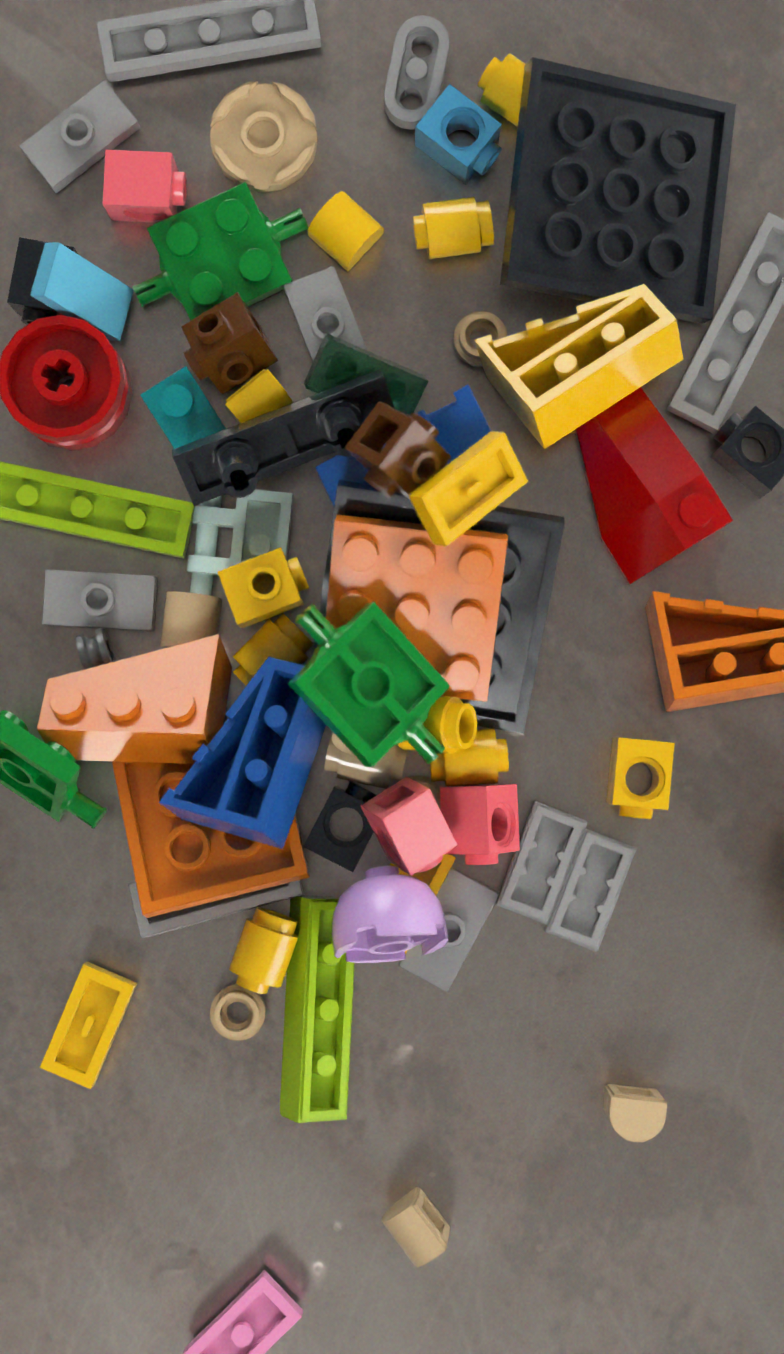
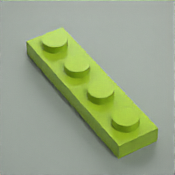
M0 461L1 520L185 559L193 526L192 519L195 506L192 502Z

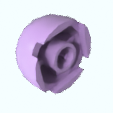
M381 866L367 870L364 880L352 884L340 896L333 914L332 938L334 956L339 958L345 953L347 962L381 963L406 959L404 951L414 946L421 945L422 954L425 955L444 947L448 942L442 906L432 889L416 877L399 875L398 868L394 866Z

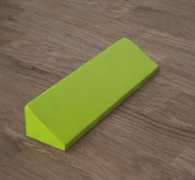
M301 895L290 899L289 917L298 921L294 933L299 937L286 972L280 1114L296 1123L347 1119L354 963L346 961L345 953L339 958L334 956L332 919L340 897Z

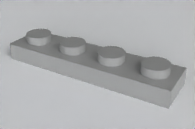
M222 0L97 21L104 70L109 83L322 47L314 0Z
M770 212L763 219L666 409L713 434L719 431L784 303V219Z

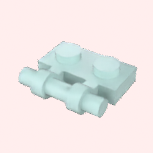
M255 489L247 497L237 498L236 509L221 508L222 496L195 506L192 523L197 525L194 555H188L186 571L192 573L190 593L211 596L213 576H218V571L277 548H282L287 559L294 501L293 493ZM219 527L233 528L230 558L216 557Z

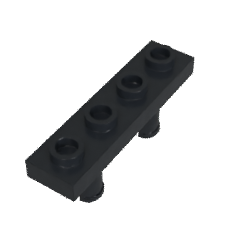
M379 369L172 450V456L194 506L227 493L236 498L247 497L256 489L258 481L333 452L340 456H352L345 447L380 401L394 409L395 406L384 376Z

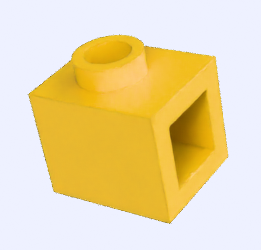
M281 547L217 572L237 625L242 629L304 605L300 592L309 588L298 557L287 560Z

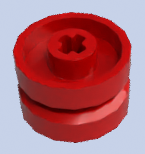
M64 315L36 319L17 331L2 351L0 360L1 400L14 420L48 446L70 451L95 447L113 436L128 416L133 394L129 370L105 334L85 320ZM74 379L71 386L63 385L64 381Z

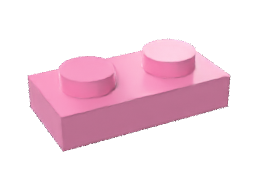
M264 1270L185 1347L183 1354H265L302 1318L303 1309Z

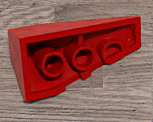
M641 387L575 429L586 469L585 476L588 489L591 491L600 539L628 585L733 521L704 472Z

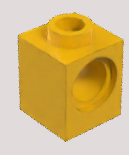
M612 737L606 803L620 805L619 816L652 819L653 809L668 810L675 743ZM643 763L652 773V784L646 792L635 795L628 789L625 777L632 765Z

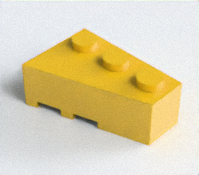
M645 284L576 306L577 314L543 324L542 318L525 323V331L494 341L491 334L474 340L487 379L544 449L683 360L677 319Z

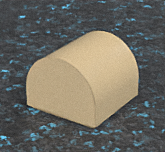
M167 591L160 647L168 648L217 635L219 632L222 599L204 594Z
M613 1084L604 1086V1112L619 1136L631 1142H645L654 1138L662 1130L666 1120L667 1102L657 1089Z
M416 1186L394 1203L383 1215L382 1223L416 1267L429 1263L446 1251L451 1227L421 1188Z

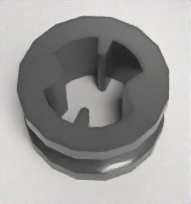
M104 628L96 629L95 635L92 638H87L84 634L76 636V646L84 670L117 661L112 644Z

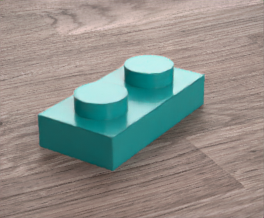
M187 366L140 394L174 449L226 429Z

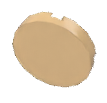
M257 81L244 83L226 94L213 112L210 125V142L213 157L225 177L237 185L246 182L249 190L260 193L284 190L300 180L314 161L318 144L314 114L304 98L285 84L272 82V84H258Z

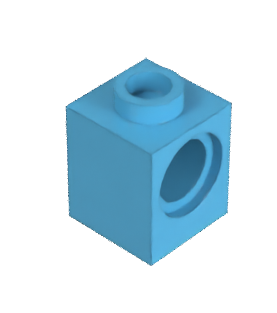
M449 84L415 126V146L466 185L476 171L484 175L500 155L502 148L497 144L499 143L502 124ZM456 130H466L473 134L476 141L470 146L458 147L449 141L448 136Z

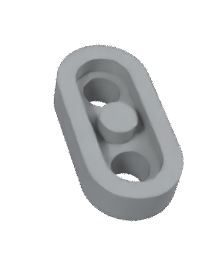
M425 15L414 16L406 20L396 33L384 89V108L388 118L395 125L404 129H415V126L441 94L450 40L444 25L433 17ZM423 44L427 45L432 52L426 57H418L412 50L415 46ZM408 96H414L420 100L421 104L418 108L409 110L403 107L401 102Z

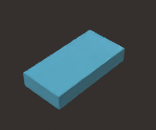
M46 242L30 296L64 316L85 320L104 333L108 340L120 341L134 290L59 242Z

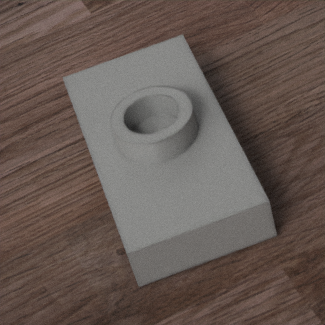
M104 79L19 145V147L57 194L103 158L105 150H113L141 127L137 119Z
M334 266L283 285L323 390L374 371L372 361Z
M46 570L42 624L47 626L154 632L158 578L150 575Z
M534 801L519 840L520 851H515L500 889V895L495 904L548 925L588 821Z
M585 828L550 922L545 926L544 931L598 952L637 848Z
M451 867L436 895L445 916L448 942L444 947L425 955L422 954L421 945L414 946L407 951L406 959L400 960L399 966L448 992L500 894Z

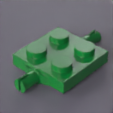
M246 182L241 183L148 227L147 230L159 253L160 270L162 273L137 285H133V290L142 307L172 293L173 297L184 306L190 321L237 292L246 305L250 306L284 290L283 285L293 282L281 257L280 242L304 230H308V224L300 208L270 222L269 218L258 209Z
M375 602L367 603L347 624L338 628H334L314 604L308 606L295 621L314 639L318 646L315 648L311 660L288 682L290 687L365 767H374L393 746L406 740L427 764L439 757L437 754H442L445 746L423 725V722L426 720L431 706L450 687L446 680Z
M1 710L0 784L57 822L68 811L91 826L92 829H95L107 812V808H103L80 792V788L76 785L80 766L75 763L73 755L55 742L49 741L47 744L28 732V727L19 717L9 711Z

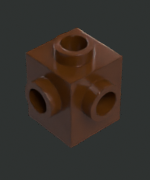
M238 292L181 326L191 347L183 352L189 366L200 381L209 377L222 395L278 361L261 325Z
M380 401L345 447L368 470L363 479L378 492L390 499L396 492L409 498L408 495L442 470L451 458L435 440L439 435V431L430 422L414 412L407 416Z

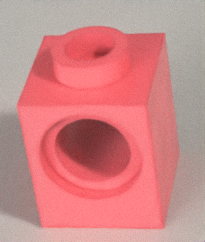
M105 150L103 206L111 221L158 223L175 215L177 206H185L187 197L186 173L178 172L179 170L172 152Z
M407 776L361 805L388 861L410 876L416 872H425L432 869L441 862L445 853L457 846L431 790Z
M517 784L440 787L441 813L457 843L456 847L444 855H465V865L498 864L499 853L520 851Z

